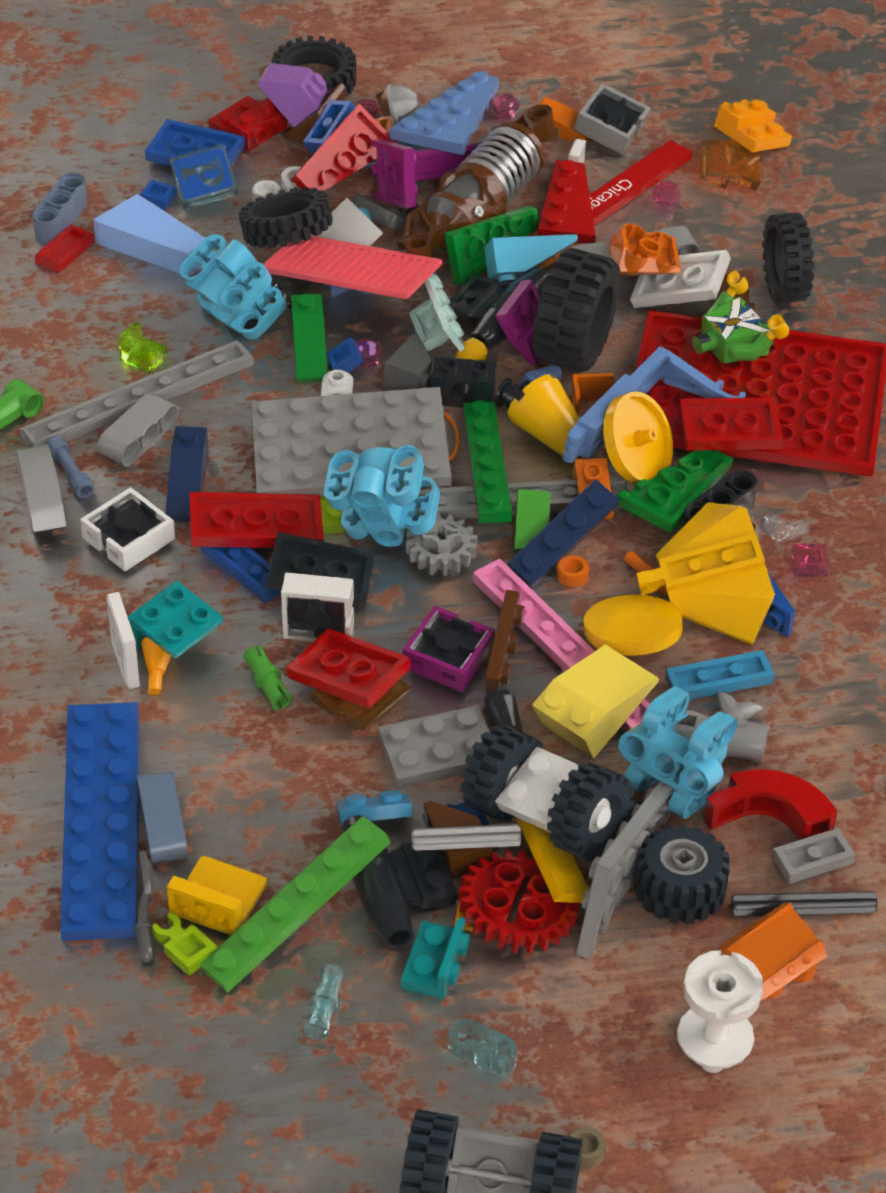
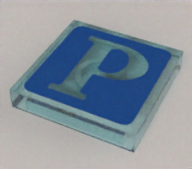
M224 143L169 159L184 210L239 194Z

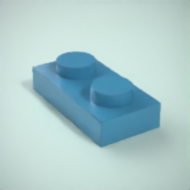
M399 790L384 791L380 793V797L366 798V795L353 794L344 797L345 801H336L337 816L340 824L356 815L365 816L370 821L413 817L412 802L408 794H402V791Z

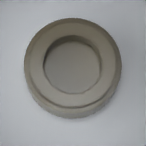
M581 1127L569 1134L570 1137L583 1139L581 1169H592L603 1162L606 1155V1140L601 1132L591 1127Z

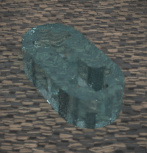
M468 1018L459 1019L450 1025L448 1047L455 1056L497 1075L511 1072L517 1062V1045L509 1036ZM467 1034L472 1036V1039L467 1038L464 1042L459 1041V1037L464 1038ZM501 1050L506 1052V1055H501L499 1058L493 1057V1053L498 1054Z

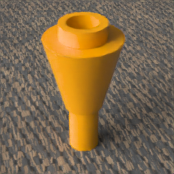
M145 637L141 641V646L149 675L147 692L150 695H159L162 689V676L165 674L171 655L151 639Z

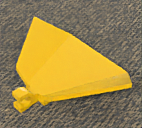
M708 502L656 554L660 568L636 573L641 595L649 594L658 590L660 586L665 585L670 603L680 610L682 618L753 646L775 597L765 565V559L747 508Z

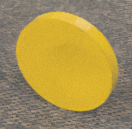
M630 392L613 399L606 410L603 422L604 443L609 459L620 476L629 483L635 485L643 479L649 481L657 476L659 470L666 466L670 468L672 462L673 439L668 420L657 402L645 393Z
M621 595L602 600L590 607L583 619L584 635L592 646L599 649L603 645H607L621 655L626 656L646 655L662 651L675 644L681 637L683 630L680 610L667 600L648 595Z

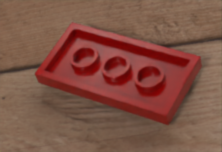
M190 492L191 547L274 548L278 532L324 542L320 494Z

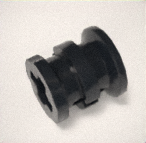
M505 378L496 392L495 406L500 408L506 405L508 410L514 398L518 402L525 395L522 392L524 386L518 383L513 385L510 378Z

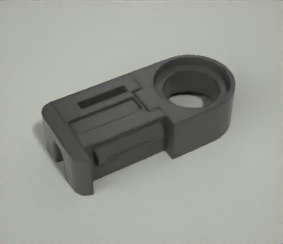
M355 195L352 203L357 208L363 207L367 209L371 219L394 230L403 231L408 216L372 199L370 196Z

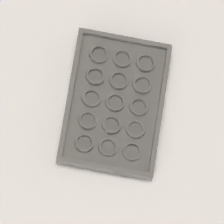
M440 387L252 402L257 493L320 494V496H324L329 463L336 453L351 450L355 454H361L371 448L385 447L398 449L405 445H413L418 449L424 461L423 475L425 477L434 479L438 487L452 486ZM415 457L404 459L400 466L406 467L411 465ZM353 462L344 463L339 468V472L349 470Z

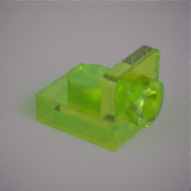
M134 321L119 335L120 360L151 373L168 356L167 346L142 336L141 323Z

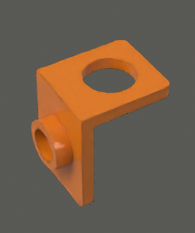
M613 373L572 374L571 402L578 416L580 415L581 400H599L614 385Z

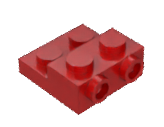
M248 95L208 119L210 129L245 136L244 149L248 152L288 127L287 119L269 98L259 102Z

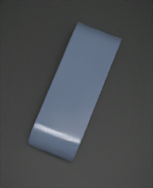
M67 173L63 175L34 210L32 215L35 239L39 244L47 245L70 224L73 225L87 207L86 180L82 174Z
M173 771L137 776L139 799L151 864L188 859L186 837Z

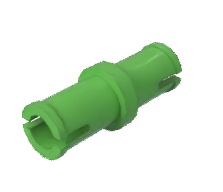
M256 645V650L254 646L250 647L245 651L243 659L254 674V683L259 689L264 691L274 710H279L277 701L281 709H284L291 703L292 696L281 681V672L277 666L271 664L262 646Z

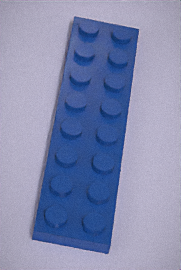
M138 702L68 705L61 901L62 941L136 937L134 926L137 925Z

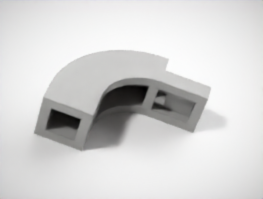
M48 444L17 449V470L22 479L33 532L65 527L66 520L58 479Z

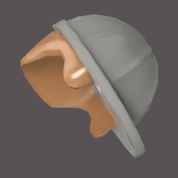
M390 83L387 87L376 93L383 116H392L394 125L420 108L418 97L407 86Z

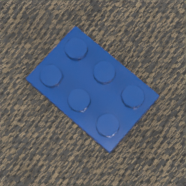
M167 119L146 148L145 160L174 167L173 162L175 160L222 148L230 170L245 147V136ZM219 156L216 157V161L185 169L187 171L203 173L218 168L220 174L217 177L223 178L224 176Z

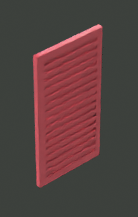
M311 236L312 239L307 241L300 239L298 244H293V242L287 243V246L282 247L264 263L270 274L408 299L442 265V259Z

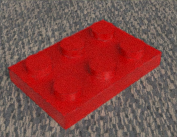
M774 397L680 399L679 412L686 451L767 450L782 448L783 438Z
M328 628L286 667L288 678L370 709L411 669V664L408 656Z

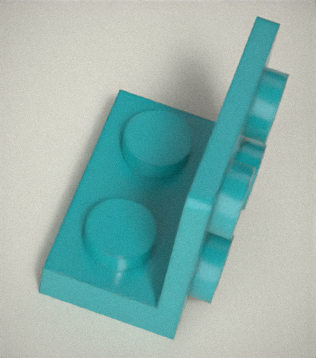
M177 580L127 616L135 638L136 650L142 647L141 641L148 637L173 658H178L223 623V616Z

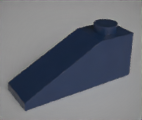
M175 426L171 447L165 513L175 522H190L189 494L190 492H203L209 459L207 428Z

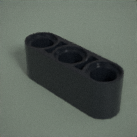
M744 470L731 473L688 504L685 509L683 527L708 502L742 506L747 508L749 513L754 508L757 477L753 473Z

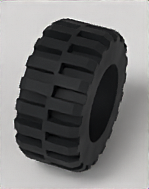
M570 248L563 251L559 258L555 260L553 268L548 273L546 284L543 286L541 299L537 306V315L534 320L533 350L540 361L577 372L587 371L597 362V357L601 355L603 346L608 339V333L614 321L613 318L620 294V267L612 258Z

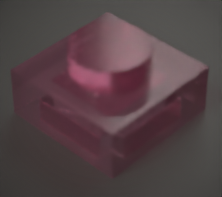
M792 544L791 557L794 577H827L829 566L825 544Z

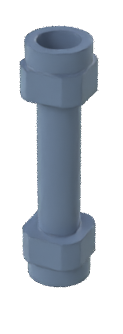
M59 436L49 439L46 444L50 448L53 461L59 462L70 478V486L74 494L79 498H87L92 495L95 489L92 480L87 473H81L71 458L67 442Z

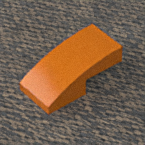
M544 97L540 104L549 105L552 108L554 126L558 128V138L571 142L576 141V139L587 141L588 137L573 130L579 112L565 104Z

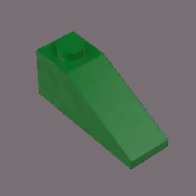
M322 294L291 295L297 383L322 382L323 376L327 373Z

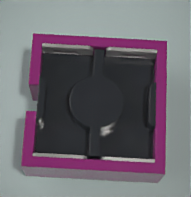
M434 606L402 649V655L408 656L410 659L411 669L409 671L464 692L491 654L495 639V629L470 620L469 623L459 619L458 614Z

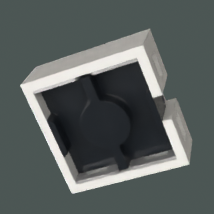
M131 487L80 519L82 538L98 551L106 550L108 559L124 572L175 539L174 520Z
M285 573L281 591L283 639L314 642L328 628L352 636L354 629V607H352L354 599L353 579Z

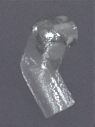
M765 515L759 522L760 529L766 535L779 542H786L810 533L809 524L805 519L789 523L776 515Z

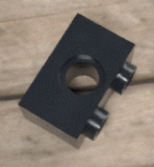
M435 356L431 387H440L442 406L463 408V403L478 400L493 402L496 391L497 362Z

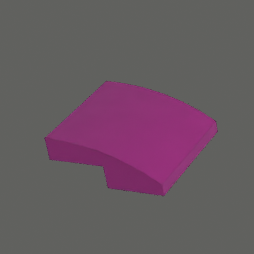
M522 280L495 316L515 349L531 365H537L540 360L534 353V340L532 336L540 298L533 280Z

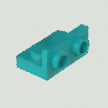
M458 917L454 928L422 920L401 977V989L445 999L449 985L455 986L459 977L460 964L457 963L459 956H466L469 948L471 934L465 933L466 919Z

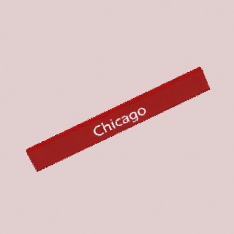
M670 140L591 193L590 201L594 226L692 160V151ZM538 230L529 236H538Z

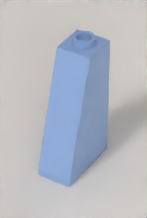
M139 194L132 196L93 219L95 240L98 245L179 274L182 262L205 239V237ZM198 266L192 268L188 276H191L192 274L201 270L202 267Z

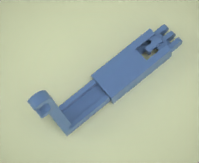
M659 346L630 376L624 374L578 420V423L568 433V440L566 441L562 458L568 463L574 462L579 456L590 459L604 444L603 422L611 401L617 396L630 392L646 394L659 380H664L663 383L705 398H745L746 392H740L739 396H732L722 391L724 385L722 380L712 381L671 351Z

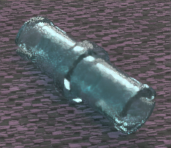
M328 964L324 965L323 969L321 968L317 988L311 993L309 998V1006L311 1008L304 1026V1033L315 1040H323L328 1036L332 1016L337 1012L340 1005L338 994L345 974L336 965Z

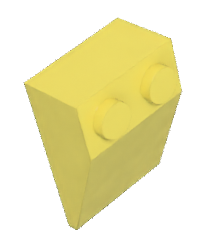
M603 645L554 678L535 700L532 707L543 726L594 759L655 687L659 679L609 646Z

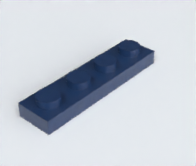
M595 479L512 558L507 566L532 589L618 506L620 499Z

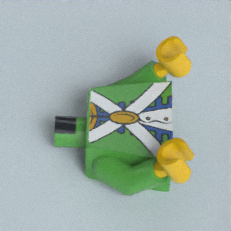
M738 271L729 273L727 276L729 289L727 292L723 290L708 312L703 316L701 334L694 336L692 339L694 350L698 354L711 350L722 363L740 360L755 361L760 356L769 354V347L774 344V338L783 339L789 334V327L780 314L773 315L766 325L741 297L734 298L736 294L745 293L748 289V281L745 277H742L740 282H738L740 279Z

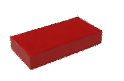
M70 224L35 254V262L60 273L95 243V236L89 231Z

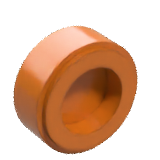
M575 555L565 556L556 565V578L561 584L568 587L581 586L589 578V564L582 557Z

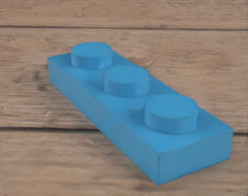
M763 650L665 669V680L669 689L674 686L679 687L689 693V700L717 695L718 692L728 693L773 684L775 676Z

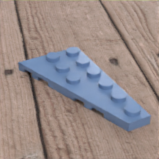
M484 71L472 73L465 80L458 82L457 85L446 90L442 95L431 100L428 104L415 110L414 113L401 119L399 123L389 128L390 139L464 155L465 146L471 142V134H475L484 117V111H487L489 108V101L493 100L499 89V77L490 76Z

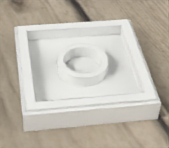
M120 593L107 594L106 602L110 638L125 686L128 689L140 687L135 638Z

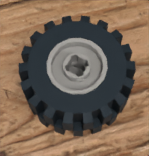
M678 825V828L667 826L663 827V832L655 830L650 833V838H645L641 848L638 849L634 890H636L638 902H643V908L647 912L654 911V917L661 920L665 917L669 919L670 923L676 924L677 921L693 924L694 919H698L701 922L708 919V914H716L719 911V906H722L725 901L730 870L729 853L724 852L725 846L721 841L715 842V836L711 833L704 834L702 829L697 827L688 829L686 828L687 825Z

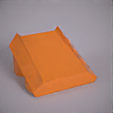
M631 223L625 224L612 237L609 253L611 258L620 267V276L680 273L681 267L675 237L660 231L648 233L638 225Z
M792 902L781 904L719 946L723 955L731 956L732 952L738 953L755 964L762 975L763 981L761 1001L782 994L785 985L791 981L805 983L811 980L815 975L817 963L827 957L823 940H819L793 909Z

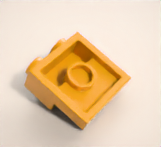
M744 99L733 104L724 102L717 111L714 127L751 152L788 147L793 137L783 130V126L774 123L777 113L769 109L764 101L753 99L749 102Z

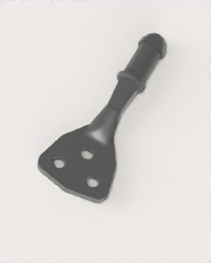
M144 850L139 851L143 889L139 903L137 925L134 926V932L136 933L140 961L149 963L153 960L152 925L148 923L149 902L152 900L147 852Z

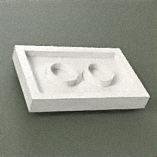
M719 250L678 255L681 267L680 273L639 275L630 298L633 307H654L716 299L731 260L728 251Z

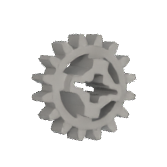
M437 514L433 528L427 533L414 535L409 530L407 531L406 554H409L410 563L418 562L419 570L426 567L430 568L431 575L436 570H441L442 574L446 576L449 569L459 573L460 565L469 567L470 560L476 558L477 535H473L474 528L472 526L465 527L464 519L455 522L453 521V515H449L447 519H442L440 514Z

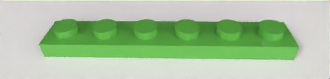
M362 816L199 965L202 971L228 993L391 843L388 835L366 817Z

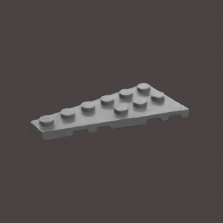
M658 779L655 788L650 787L647 790L642 805L636 804L630 821L622 822L616 839H609L603 856H596L590 867L589 878H592L593 882L592 886L587 889L582 901V908L586 909L576 952L577 955L590 960L596 947L597 934L604 935L615 906L619 907L635 879L638 849L641 848L643 840L650 838V833L655 830L659 831L661 824L665 825L672 813L668 810V804L674 789Z

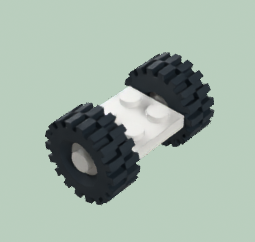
M507 725L491 727V733L485 731L481 735L482 742L476 741L472 746L474 750L473 755H467L466 757L467 769H462L461 777L465 778V782L460 784L461 791L465 792L462 797L470 808L501 822L503 820L510 822L513 817L526 821L550 832V841L554 842V846L588 862L590 860L594 861L596 856L602 857L609 839H616L622 822H629L632 818L629 810L634 808L635 801L630 799L634 795V789L629 787L631 782L624 775L593 762L578 765L541 749L544 745L537 738Z

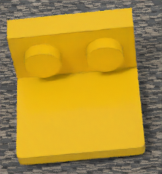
M201 856L187 880L173 875L168 883L169 913L172 912L180 918L232 935L247 921L267 886V878L213 858Z

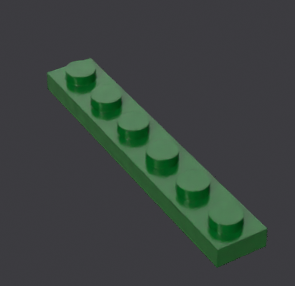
M478 400L463 403L479 523L512 522V509L495 401L486 402Z

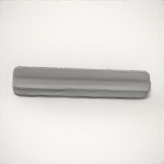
M517 824L412 830V847L416 851L508 847L521 844V828Z

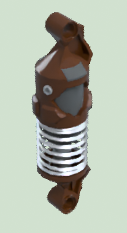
M544 104L535 105L526 109L510 122L491 126V132L483 139L481 144L453 172L446 171L438 181L436 191L434 190L420 207L408 213L406 233L397 241L398 249L405 250L406 253L434 258V248L439 247L448 251L444 233L504 214L506 206L515 199L517 194L526 187L527 183L539 173L544 165L545 153L541 142L549 141L556 135L552 108Z

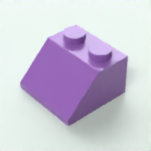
M270 63L266 67L257 84L293 127L320 107L327 92L324 79L318 73L314 74L310 68Z

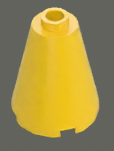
M544 375L522 389L525 395L519 402L514 398L507 411L508 418L513 424L563 457L568 433L578 423L580 417L560 381L555 376L552 378L550 375ZM579 456L576 460L583 459L584 457Z

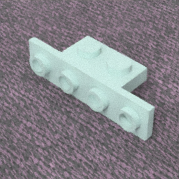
M433 273L424 282L430 299L409 312V315L427 352L443 345L449 338L461 352L465 349L461 339L464 332L456 321L457 316L449 305L451 302L442 289L444 288L442 282Z

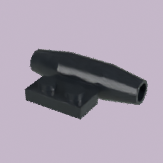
M533 268L509 284L506 289L500 285V281L474 274L450 298L451 303L449 305L457 316L456 320L468 324L472 321H478L468 339L475 338L480 340L487 350L490 351L507 339L495 316L522 280H533L541 299L544 284H546L548 273L542 268Z
M356 815L345 820L341 825V833L343 834L362 815ZM412 842L401 843L400 847L390 853L386 847L352 878L366 915L384 943L391 948L407 944L414 936L408 903L420 906L421 909L456 905L458 899V892L440 850L416 851L413 850Z

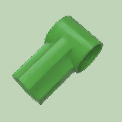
M21 379L10 381L0 397V429L22 415L27 418L36 416L43 408L44 396Z

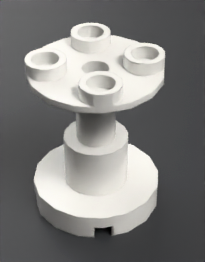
M710 951L698 956L688 966L683 989L685 1000L690 1009L681 1017L676 1037L685 1055L697 1064L702 1065L703 1069L710 1073H718L723 1068H729L741 1063L753 1048L754 1033L748 1018L759 1007L763 994L762 975L755 964L743 955L732 952L731 956L721 955V951Z

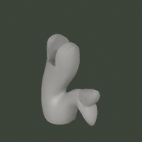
M718 692L717 699L720 711L738 720L735 734L727 745L726 756L747 759L761 764L767 744L769 726L747 720L761 712L763 707L748 701L737 703L729 694ZM686 710L685 713L688 716L678 722L675 732L690 740L697 727L710 717L699 712Z

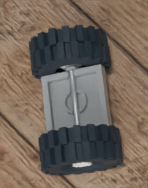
M417 1109L415 1112L414 1120L411 1124V1132L407 1140V1150H405L404 1155L405 1160L401 1173L402 1180L399 1193H576L583 1147L582 1138L542 1131L539 1141L459 1126L458 1116Z

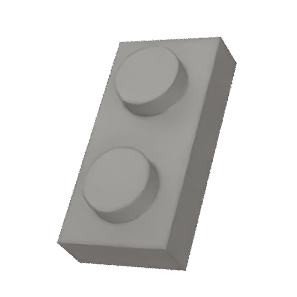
M839 828L773 849L772 854L773 860L788 884L854 864L856 856Z

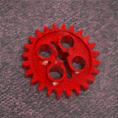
M506 850L504 858H500L495 852L491 853L490 862L482 857L479 858L478 866L470 865L468 875H463L458 900L460 901L459 912L465 913L464 919H466V924L474 923L472 933L475 935L484 932V943H489L493 939L498 940L499 950L504 948L506 944H510L513 953H517L519 946H525L527 952L532 954L534 945H538L543 951H547L549 941L558 946L561 936L568 937L571 927L575 926L580 903L554 902L534 856L532 859H527L523 850L520 851L518 857H513L512 853ZM524 880H529L526 893L520 901L515 920L509 923L512 908L517 903L521 886Z

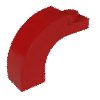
M755 769L731 774L728 789L718 790L706 798L704 821L712 830L745 816L765 815L784 823L796 838L801 840L833 830L838 811L825 794L806 780L786 772Z

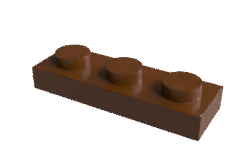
M506 589L485 676L486 694L488 695L494 691L501 690L502 684L508 685L510 680L511 664H507L509 654H516L518 635L514 634L516 625L522 626L525 615V606L520 605V592Z

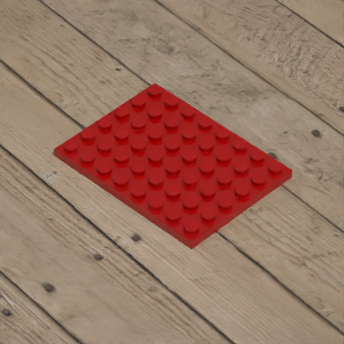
M648 310L635 370L661 346L671 351L712 381L722 380L724 383L722 391L732 396H739L740 392H746L745 398L774 397L783 438L781 449L718 451L731 457L873 477L886 381V343L789 330L787 337L773 339L774 344L769 347V354L760 356L755 361L740 360L722 363L711 350L702 354H698L694 350L692 339L694 336L701 334L702 317ZM659 380L646 394L653 398L663 410L671 429L673 448L686 450L679 412L680 399L705 397L663 383L664 380Z

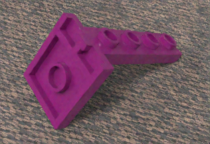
M382 139L371 140V146L377 149V163H372V175L378 178V192H373V198L403 208L416 207L418 188L415 181L441 178L446 171L453 172L481 142L466 145L464 155L432 148L414 150L412 147Z

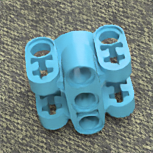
M212 234L207 236L180 265V274L185 280V284L197 293L199 305L222 324L234 329L246 339L259 338L286 309V299L278 288L272 287V278L264 264L257 262L251 252L236 239H233L228 244L221 235ZM202 267L201 272L197 276H188L192 268ZM269 300H271V301H273V302L275 301V303H273V304L267 303V302H268ZM258 319V323L254 328L244 329L247 321Z
M405 445L398 449L385 447L371 448L361 454H355L351 450L336 453L329 463L324 496L333 509L343 510L341 524L349 537L361 539L370 534L377 543L386 547H395L402 543L405 528H408L414 535L425 534L433 528L439 505L440 490L434 479L423 475L424 461L418 449L413 445ZM415 457L411 465L406 467L400 466L404 459ZM353 462L349 470L339 472V468L344 463ZM431 487L428 494L418 496L421 488Z
M674 686L650 703L644 713L642 723L623 734L619 739L618 746L622 756L631 763L624 775L631 782L629 787H632L635 792L641 794L656 784L657 779L674 789L668 804V810L683 819H687L706 805V798L715 792L717 785L723 779L721 764L726 757L727 745L737 729L738 720L725 712H717L697 727L690 740L675 732V727L678 722L688 716L685 712L689 703V693Z

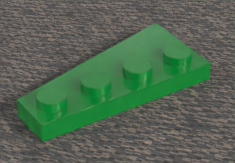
M528 205L444 233L454 285L462 287L474 274L480 276L487 271L484 246L492 238L526 237L538 230L539 218L537 208Z
M695 450L679 459L678 464L674 467L668 468L666 466L659 470L657 476L649 481L643 479L636 483L635 488L631 491L623 490L616 495L620 499L618 506L671 533L684 519L685 509L688 504L716 485L731 468L733 458L718 450Z

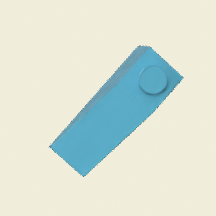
M577 234L492 238L484 246L488 278L500 281V284H511L533 268L542 265L567 250L578 240Z

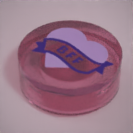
M368 338L356 341L364 360L360 366L371 367L381 361L382 346L378 341Z

